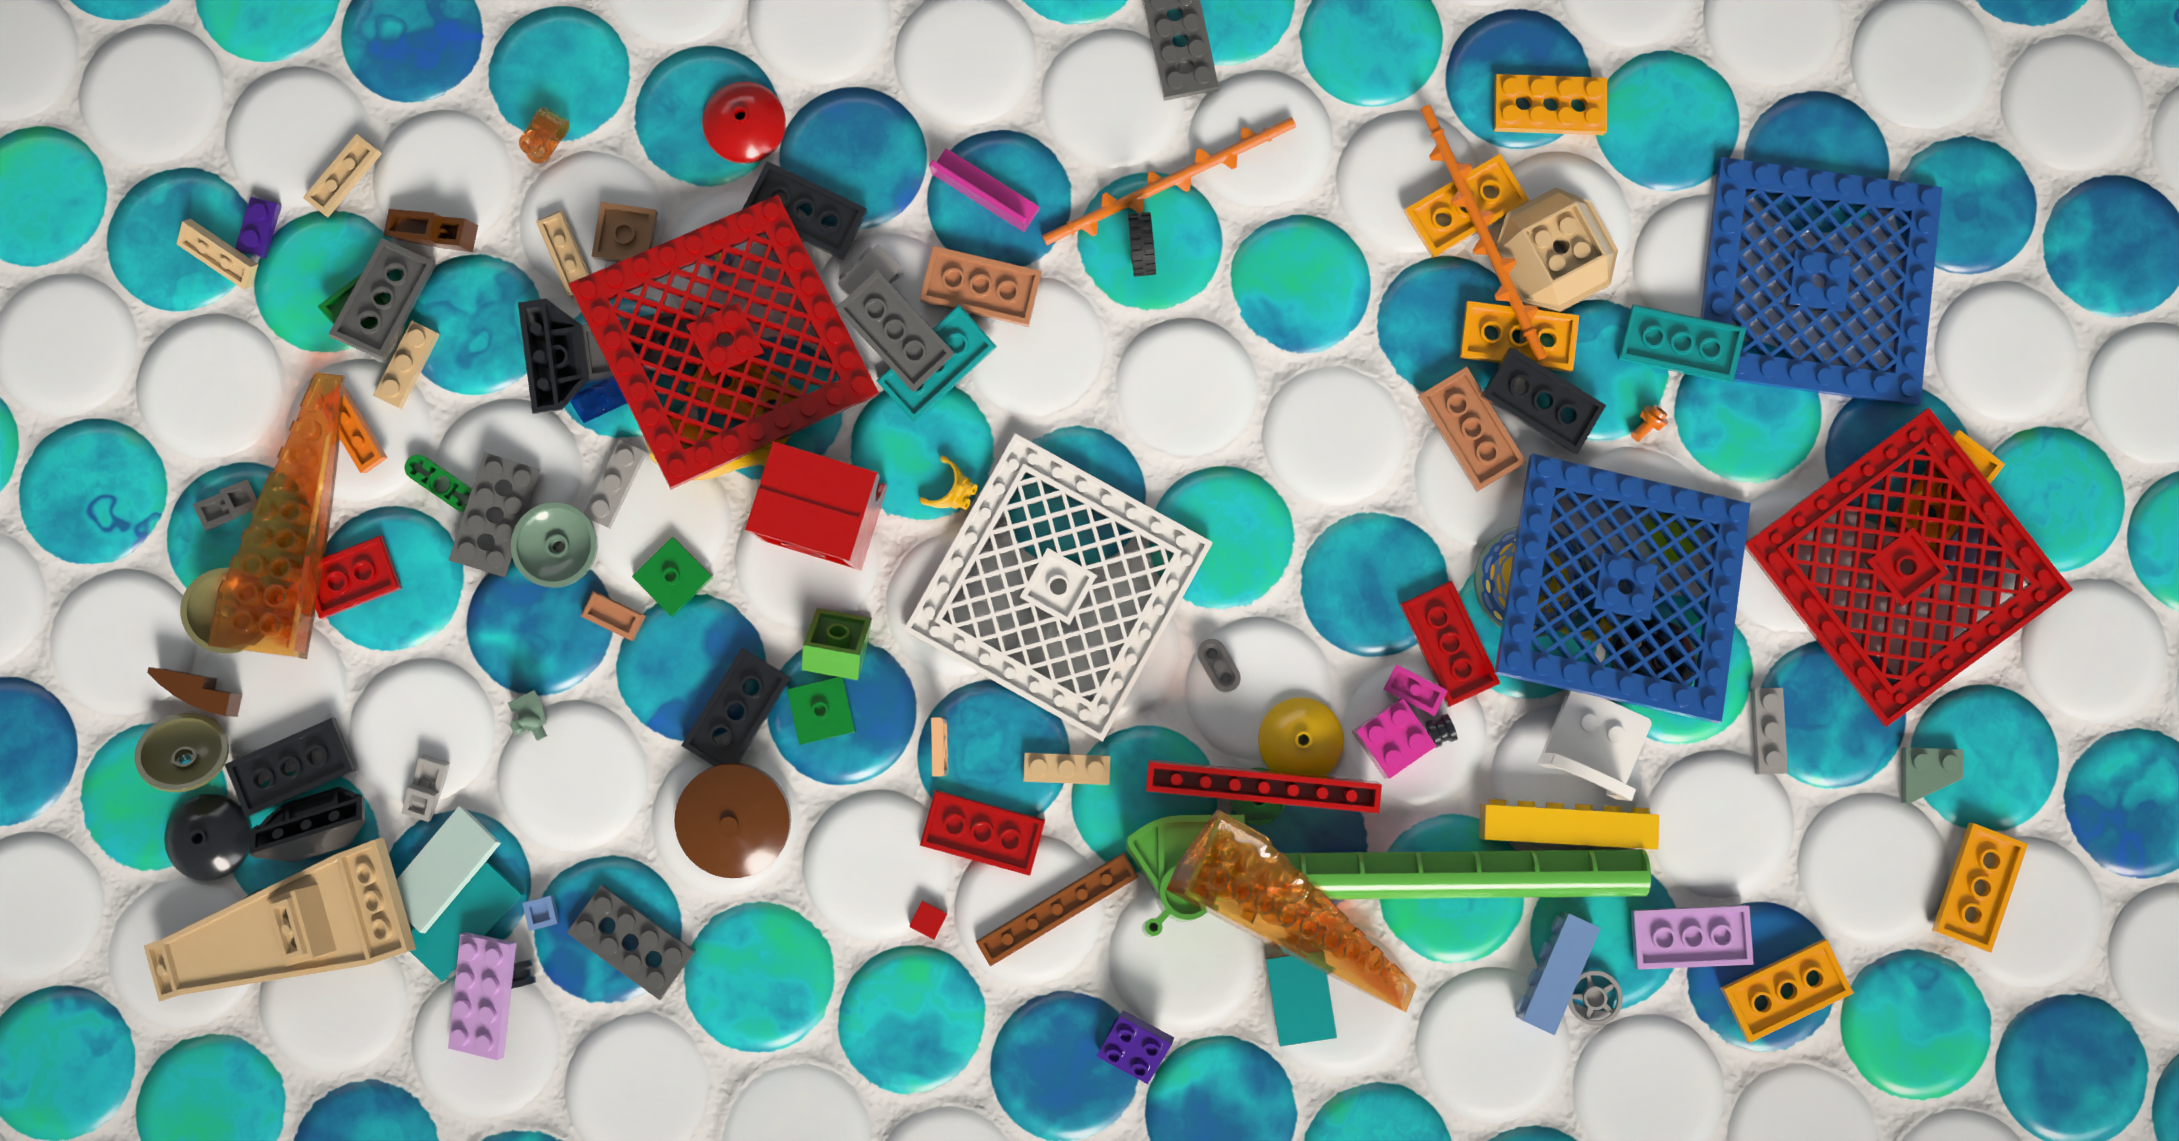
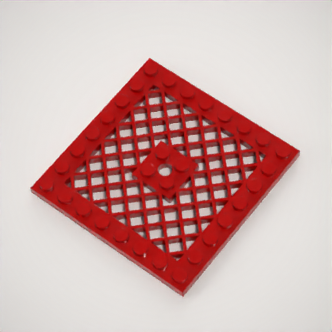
M778 195L568 283L670 490L772 444L773 441L777 442L879 394ZM763 234H765V236L767 237V239H766V238H763V237H760V236L763 235ZM747 242L744 251L734 248L735 246ZM753 242L767 247L764 258L749 253ZM772 249L779 263L768 260ZM721 253L719 262L708 259ZM727 253L741 258L738 269L724 264ZM746 260L761 265L757 276L743 271ZM695 264L692 273L682 270ZM701 264L716 269L712 280L698 276ZM765 267L780 271L776 282L762 278ZM721 271L735 276L731 287L717 282ZM784 274L792 288L781 285ZM669 275L666 285L656 281ZM675 275L689 280L686 291L671 287ZM740 278L754 282L750 294L736 289ZM695 282L709 287L705 298L691 294ZM759 284L773 289L770 300L755 296ZM643 286L640 296L629 293ZM649 286L663 291L659 303L645 298ZM714 289L728 294L724 305L710 300ZM778 291L793 296L789 307L774 302ZM668 294L683 298L679 310L664 305ZM733 296L747 300L744 312L739 302L730 306ZM616 298L615 303L612 307L609 300ZM623 298L637 303L633 314L618 310ZM797 298L805 313L793 309ZM688 300L702 305L698 316L684 312ZM752 302L767 307L763 319L748 314ZM642 305L656 309L652 321L638 317ZM707 307L718 310L704 317ZM772 309L786 314L782 325L768 321ZM661 312L676 316L672 328L658 324ZM791 316L805 321L802 332L787 328ZM618 317L630 321L626 332ZM681 318L691 321V323L686 325L689 334L677 330ZM749 322L760 325L757 336H755ZM635 323L649 327L646 339L631 335ZM809 324H811L817 338L806 334ZM765 327L780 332L776 344L761 339ZM655 330L669 334L665 346L651 342ZM721 334H729L734 341L730 346L723 347L718 344L717 338ZM784 334L799 339L795 350L780 346ZM674 336L689 341L685 353L670 348ZM803 341L818 346L814 357L799 352ZM630 342L642 346L639 357H637ZM693 344H695L702 359L690 355ZM761 346L773 350L769 362L758 358L764 355ZM822 347H823V349H824V351H825V353H826V355H827V357H828L830 363L818 359L819 356H820ZM648 348L662 353L658 365L644 360ZM778 352L792 357L788 369L774 364ZM667 355L682 360L678 372L663 367ZM797 359L811 363L808 375L793 371ZM687 362L701 366L697 378L683 374ZM747 363L743 374L731 370ZM752 364L766 368L763 380L748 376ZM816 366L831 370L827 382L812 377ZM643 367L655 371L651 383ZM706 368L711 378L720 375L717 385L702 380ZM771 370L786 375L782 387L767 382ZM661 373L675 378L671 390L656 385ZM836 373L839 380L831 383L834 374ZM726 375L740 380L736 392L722 387ZM790 377L805 382L801 394L786 389ZM680 380L694 384L690 397L676 392ZM745 382L760 387L756 399L741 394ZM809 384L821 387L806 394ZM699 387L714 391L710 404L695 399ZM764 389L779 393L775 405L760 401ZM656 393L668 396L664 409ZM719 393L734 398L730 410L715 406ZM784 395L795 399L780 406ZM673 398L688 403L684 415L669 411ZM738 400L753 405L749 417L734 412ZM693 405L707 410L703 422L688 418ZM758 407L769 410V412L754 418ZM712 412L727 417L723 429L708 424ZM668 418L681 422L677 434ZM732 419L743 422L728 430ZM686 424L700 428L696 441L682 437ZM705 431L718 434L702 441ZM681 443L691 447L684 450Z
M1930 408L1916 415L1745 543L1747 552L1882 726L1885 727L1896 721L2073 590ZM1921 450L1925 455H1917L1916 453ZM1914 460L1927 461L1925 476L1912 474ZM1906 461L1904 473L1893 471ZM1934 467L1943 478L1933 477ZM1891 477L1904 478L1902 493L1889 491ZM1883 478L1881 490L1870 489L1872 485ZM1911 480L1924 481L1922 496L1910 494ZM1932 482L1944 484L1943 498L1930 497ZM1952 490L1961 501L1951 500ZM1868 494L1881 495L1879 510L1866 508ZM1860 495L1858 507L1847 506L1849 502ZM1888 497L1901 498L1899 513L1886 511ZM1909 499L1921 501L1920 515L1907 514ZM1929 502L1942 504L1940 518L1927 517ZM1950 505L1962 507L1960 521L1948 520ZM1845 511L1858 512L1856 527L1843 525ZM1837 512L1835 524L1824 523L1826 519ZM1865 513L1878 515L1876 530L1863 528ZM1970 513L1979 524L1969 522ZM1886 516L1898 518L1896 532L1884 531ZM1906 519L1919 521L1918 530L1916 531L1914 527H1910L1905 531ZM1927 522L1939 524L1937 538L1925 537ZM1947 525L1959 526L1958 541L1945 539ZM1822 528L1835 529L1833 544L1820 542ZM1968 528L1980 529L1978 544L1966 542ZM1814 529L1813 541L1801 540L1803 536ZM1842 530L1855 532L1853 547L1840 545ZM1863 533L1875 535L1873 550L1861 548ZM1883 536L1895 538L1882 548ZM1988 536L1992 539L1996 546L1987 545ZM1926 542L1936 543L1935 554ZM1799 545L1812 546L1810 561L1797 559ZM1944 545L1957 546L1955 561L1943 559ZM1791 546V551L1789 554L1786 551V549ZM1819 547L1832 549L1830 564L1817 562ZM1965 548L1977 549L1975 564L1963 562ZM1839 550L1852 552L1850 567L1838 565ZM1986 550L1998 552L1996 567L1984 565ZM1860 553L1872 555L1864 561L1869 569L1858 568ZM2006 558L2014 569L2005 568ZM1903 559H1908L1913 565V570L1909 575H1905L1900 571L1899 565ZM1797 564L1809 566L1808 578ZM1944 565L1954 566L1952 581L1941 580L1942 577L1949 573ZM1816 567L1829 569L1827 584L1815 582ZM1963 567L1975 569L1973 584L1961 582ZM1837 570L1850 572L1848 587L1835 585ZM1983 570L1995 572L1993 587L1981 585ZM1857 573L1870 574L1868 589L1855 588ZM2004 573L2016 575L2014 590L2002 588ZM1877 579L1887 592L1876 591ZM1939 584L1952 586L1950 601L1937 599ZM1931 586L1929 598L1917 597ZM1815 587L1827 589L1825 599ZM1960 587L1972 589L1970 604L1958 602ZM1834 590L1847 591L1845 606L1832 605ZM1980 590L1993 592L1991 607L1979 605ZM1855 593L1867 594L1866 609L1853 608ZM2001 593L2012 595L2000 604ZM1875 596L1888 597L1886 612L1873 611ZM1916 601L1929 603L1927 618L1914 616ZM1895 603L1899 607H1903L1908 603L1906 615L1894 614ZM1937 604L1949 606L1947 621L1935 619ZM1957 607L1969 609L1968 624L1955 622ZM1833 610L1844 611L1843 623ZM1978 610L1989 612L1977 621ZM1852 612L1865 614L1863 629L1850 628ZM1872 615L1885 617L1883 632L1870 631ZM1893 618L1905 620L1904 635L1891 634ZM1913 621L1926 623L1924 638L1912 637ZM1934 624L1946 626L1944 641L1932 639ZM1955 627L1966 629L1953 639ZM1851 633L1862 634L1861 646ZM1870 635L1882 637L1881 652L1868 651ZM1890 638L1903 640L1901 655L1888 653ZM1911 641L1923 643L1921 658L1909 656ZM1931 644L1943 646L1930 656ZM1868 655L1880 657L1878 668ZM1888 658L1900 660L1898 675L1886 674ZM1908 661L1920 663L1907 672ZM1886 678L1896 679L1897 681L1890 684Z

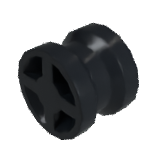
M1448 714L1442 715L1439 720H1428L1425 722L1426 731L1436 744L1435 748L1442 746L1443 742L1458 740L1456 729Z
M532 959L514 963L511 989L536 983V977L531 973Z

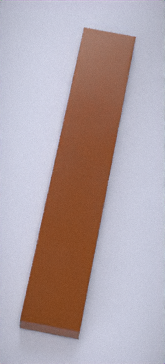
M1123 852L978 939L976 943L991 967L1138 878V875Z

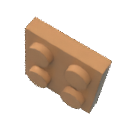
M600 202L591 256L594 259L620 262L651 249L658 212L655 209Z

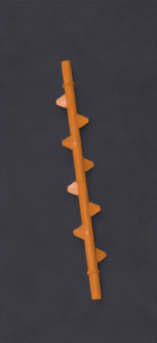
M1426 105L1420 110L1431 132L1430 136L1436 143L1429 157L1431 161H1444L1458 191L1450 202L1452 206L1466 208L1480 238L1473 248V252L1477 255H1488L1502 285L1494 295L1495 299L1510 302L1522 328V335L1526 337L1536 361L1543 360L1547 355L1536 333L1537 329L1533 327L1531 322L1538 312L1537 306L1523 305L1509 275L1517 262L1515 258H1501L1487 228V225L1494 217L1493 211L1479 210L1465 180L1473 168L1471 164L1457 163L1444 135L1445 130L1441 128L1431 105Z
M1291 117L1270 128L1265 127L1263 131L1257 134L1244 127L1241 129L1240 142L1213 155H1209L1199 148L1195 152L1194 164L1164 178L1151 171L1148 173L1147 186L1118 200L1106 192L1102 194L1101 208L1074 221H1067L1065 225L1042 235V238L1047 246L1070 234L1075 235V232L1081 229L1094 236L1097 234L1098 221L1127 207L1136 213H1142L1144 199L1174 185L1187 192L1190 190L1192 176L1220 163L1233 170L1237 167V155L1266 141H1272V138L1296 128V124Z

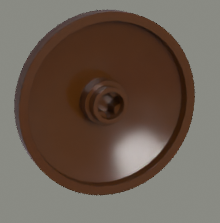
M744 763L718 764L699 773L681 793L676 805L674 818L676 836L686 856L705 872L723 878L751 876L767 868L784 849L791 830L790 805L780 785L763 770Z

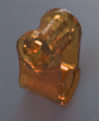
M541 107L535 113L531 123L519 139L521 150L535 164L547 162L560 141L568 133L570 122L550 109Z

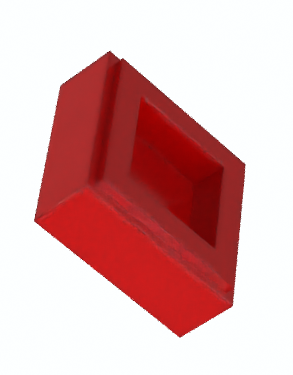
M922 900L909 927L935 940L948 913Z

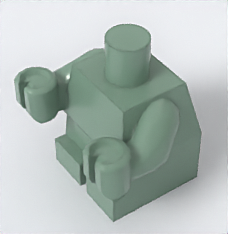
M535 690L508 702L510 710L512 712L516 711L519 718L510 723L514 735L522 733L524 731L523 728H525L528 733H533L537 741L547 737L543 728L546 725L543 706Z

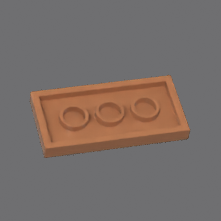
M933 246L920 295V302L954 309L960 305L966 313L1029 327L1042 271Z
M1465 367L1420 394L1418 399L1475 491L1478 492L1525 464L1526 460L1490 402L1480 397L1483 391L1468 367Z

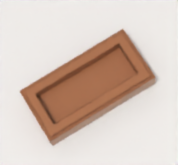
M596 591L592 592L581 614V617L631 641H634L646 617Z

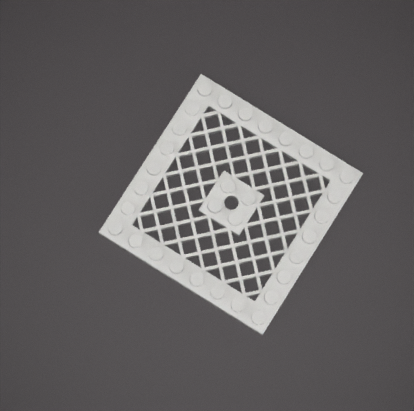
M1015 433L907 622L904 631L1103 742L1213 542ZM1026 473L1033 476L1032 478L1022 480ZM1037 482L1041 496L1026 500L1022 486ZM1042 482L1058 491L1045 494ZM1018 488L1022 501L1008 505ZM1066 495L1083 505L1069 508ZM1062 496L1065 510L1050 514L1047 500ZM1043 501L1046 515L1031 519L1027 505ZM1024 507L1027 520L1012 524L1008 510ZM1086 509L1090 523L1075 527L1071 513ZM1091 509L1107 517V519L1094 522ZM1004 513L1008 526L995 529ZM1067 515L1071 529L1056 533L1052 519ZM1048 520L1052 534L1036 538L1033 524ZM1111 523L1115 537L1100 541L1096 527ZM1116 523L1132 532L1119 536ZM1029 525L1032 540L1017 544L1014 529ZM1092 528L1095 543L1080 546L1077 532ZM1010 531L1013 545L998 549L994 535ZM1073 534L1076 548L1061 552L1057 538ZM990 537L994 550L980 554ZM1136 537L1140 551L1125 555L1121 540ZM1141 537L1158 546L1144 549ZM1053 539L1057 553L1047 548L1042 557L1038 543ZM1116 542L1120 556L1105 560L1101 546ZM1034 545L1038 559L1023 563L1019 549ZM1097 547L1101 562L1086 566L1082 551ZM1015 550L1019 564L1003 568L1000 554ZM1160 550L1164 565L1149 568L1146 554ZM1165 550L1174 554L1170 562H1168ZM1078 553L1082 567L1064 556ZM996 556L999 570L984 574L980 560ZM1141 556L1145 570L1130 574L1126 560ZM1122 561L1126 575L1111 579L1107 565ZM975 562H977L980 575L966 579ZM1038 564L1028 581L1024 568ZM1103 566L1107 581L1092 585L1097 575L1089 570ZM1020 569L1024 584L1009 587L1005 573ZM1165 570L1155 587L1151 573ZM1001 575L1005 589L989 593L986 579ZM1147 575L1150 590L1136 593L1132 579ZM1062 579L1066 582L1067 589L1063 594L1057 595L1051 591L1050 585L1053 580ZM982 580L985 595L970 598L966 584ZM1127 580L1131 595L1116 599L1112 584ZM1108 586L1112 600L1097 604L1093 590ZM961 587H963L966 600L953 603ZM1024 589L1020 598L1028 603L1014 607L1010 592ZM1089 592L1093 606L1079 609ZM1006 594L1010 608L995 612L991 598ZM1151 594L1141 612L1137 598ZM987 599L991 614L976 618L972 603ZM1133 599L1137 614L1122 618L1118 603ZM968 605L971 619L956 623L953 609ZM1114 605L1117 620L1102 623L1099 609ZM1031 607L1035 622L1019 626L1016 611ZM1035 607L1053 617L1039 621ZM1094 610L1098 625L1083 629L1079 614ZM947 612H949L952 624L943 620ZM1012 613L1015 628L1000 632L996 617ZM1076 617L1079 631L1064 635L1060 621L1070 626L1073 618ZM992 619L996 633L981 637L977 622ZM1138 619L1127 637L1124 622ZM1056 621L1060 636L1044 640L1040 625ZM973 624L977 638L959 628ZM1119 624L1123 639L1108 643L1104 628ZM1037 627L1040 642L1025 646L1021 631ZM1100 629L1104 644L1088 648L1085 633ZM1017 632L1021 647L1006 651L1002 636ZM1081 635L1085 650L1069 654L1065 639ZM998 638L1001 652L984 643V641ZM1062 641L1065 655L1050 659L1046 645ZM1124 643L1113 662L1109 647ZM1042 646L1046 661L1030 665L1027 650ZM1105 649L1109 664L1094 668L1090 653ZM1023 652L1026 666L1008 655ZM1086 654L1090 669L1075 673L1071 658ZM1067 660L1071 675L1055 679L1051 664ZM1047 665L1051 680L1032 669ZM1110 668L1103 683L1099 686L1096 672ZM1092 674L1096 689L1080 693L1076 678ZM1072 679L1076 694L1058 683ZM1096 693L1092 702L1083 698L1084 696Z

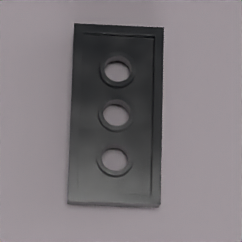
M767 161L742 210L774 197L779 192H783L788 196L783 206L801 241L844 260L868 212L867 208ZM803 204H809L813 208L812 213L808 217H800L797 213L798 208ZM828 216H834L838 220L837 225L833 229H826L822 226L823 220Z
M1513 347L1508 348L1480 396L1573 454L1579 453L1606 407L1604 403ZM1518 378L1523 379L1526 383V390L1521 395L1517 394L1513 389V384ZM1541 393L1547 394L1550 399V403L1545 409H1541L1537 404V397ZM1565 407L1570 408L1573 412V418L1569 423H1564L1560 417L1561 411Z
M741 648L681 746L713 766L723 763H740L792 677L748 650ZM750 679H755L759 683V691L755 695H748L744 689L745 683ZM735 703L741 704L744 708V715L739 720L732 719L729 714L730 707ZM719 728H725L729 733L728 741L722 745L718 744L714 739V733Z
M336 718L325 720L225 764L245 817L254 816L357 771ZM316 748H320L324 753V758L319 764H315L311 759L312 751ZM290 759L294 760L297 764V770L291 776L285 772V764ZM263 771L270 775V783L266 787H262L258 782V776Z

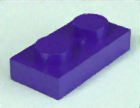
M250 197L235 249L244 254L266 259L282 206L278 203Z

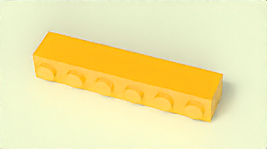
M1489 799V804H1480L1479 838L1484 840L1658 850L1659 815L1650 814V808L1632 807V813L1621 812V806L1603 805V811H1593V805L1575 804V809H1564V803L1546 802V808L1535 807V801H1518L1517 806H1507L1506 800Z

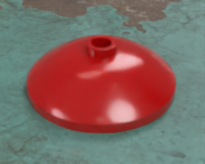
M735 82L724 86L710 98L704 109L702 126L708 144L720 157L733 163L750 164L765 159L778 148L785 134L786 117L779 99L768 88L753 82ZM739 113H745L744 119H736Z

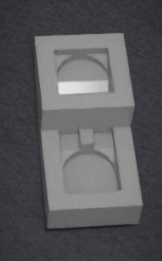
M424 754L418 758L413 783L407 787L402 814L427 822L431 820L445 784L450 766L449 762Z

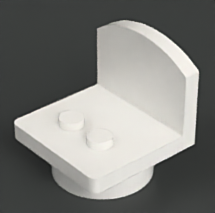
M1568 690L1537 764L1546 768L1561 769L1607 789L1606 795L1614 799L1632 801L1636 789L1626 785L1651 727V720L1605 698Z

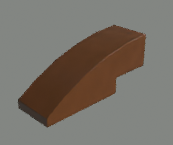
M389 209L383 236L431 247L473 252L478 225L465 218L443 217L431 212Z
M148 667L147 673L160 686L180 700L210 713L238 717L243 694L215 690L217 678Z

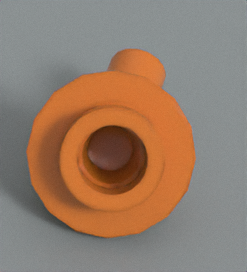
M1653 405V407L1646 406L1640 415L1645 421L1631 433V437L1639 442L1653 428L1660 431L1669 423L1666 419L1667 413L1656 405Z

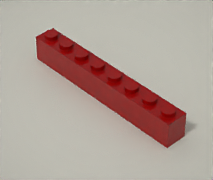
M1148 759L1145 788L1146 791L1380 813L1382 784L1371 780Z

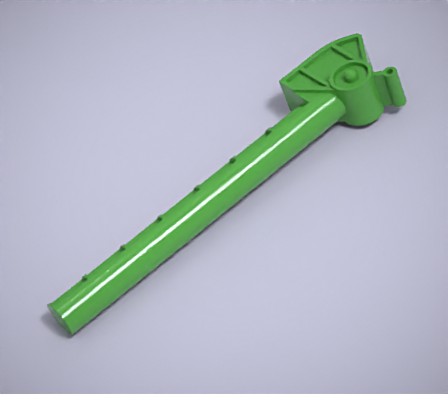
M1177 815L1164 817L1144 825L1125 840V849L1155 892L1158 906L1162 911L1156 918H1151L1143 923L1142 932L1147 937L1159 935L1163 928L1162 923L1168 917L1179 922H1188L1200 918L1211 909L1214 901L1647 896L1651 885L1650 861L1644 849L1245 853L1244 815Z

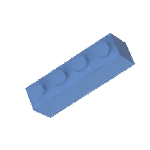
M1564 911L1561 912L1560 916H1555L1550 928L1553 933L1549 942H1544L1539 952L1540 963L1537 969L1534 968L1528 977L1527 984L1530 986L1527 993L1519 998L1516 1005V1011H1518L1517 1018L1552 1035L1556 1034L1599 934L1600 927Z

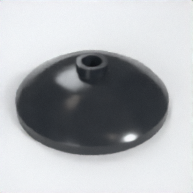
M1653 619L1647 622L1642 621L1648 630L1657 625ZM1671 622L1667 623L1675 636L1683 632L1677 625ZM1634 624L1625 630L1632 641L1641 635ZM1660 628L1651 634L1660 647L1668 642ZM1688 635L1679 640L1687 653L1695 649ZM1620 638L1617 639L1614 645L1616 652L1625 646ZM1644 639L1635 644L1644 658L1653 652ZM1672 645L1663 651L1671 664L1680 659ZM1629 650L1619 655L1627 668L1637 663ZM1696 653L1691 659L1697 666L1698 656ZM1655 656L1647 661V663L1657 675L1665 668L1657 664V657ZM1612 661V668L1619 670ZM1684 662L1675 668L1683 681L1692 676ZM1641 667L1631 672L1646 676ZM1668 673L1659 678L1674 682Z
M204 794L192 797L183 802L169 818L164 835L167 856L173 866L189 878L209 881L226 877L236 871L249 854L250 830L252 829L250 819L245 817L242 807L237 802L226 796ZM198 833L202 834L203 840L201 843H199L196 839Z

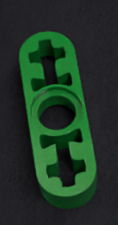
M413 455L407 459L404 470L409 478L456 510L465 512L467 504L461 506L463 501L452 494L457 491L467 496L471 493V487L422 455ZM423 463L422 467L432 474L427 477L417 472L416 468H414L415 464ZM446 476L449 479V487L447 490L439 492L435 487L436 480L439 477Z

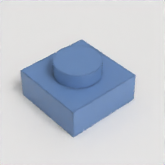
M554 895L523 903L529 931L560 923Z

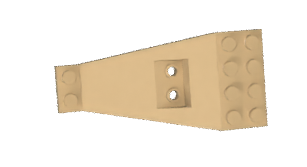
M384 837L337 853L163 939L144 945L159 1002L184 994L365 966L416 949Z

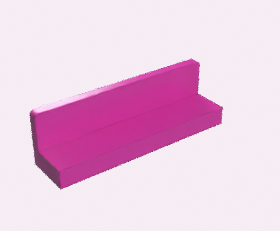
M945 148L937 162L932 160L929 164L932 175L1023 232L1026 231L1039 211V206Z

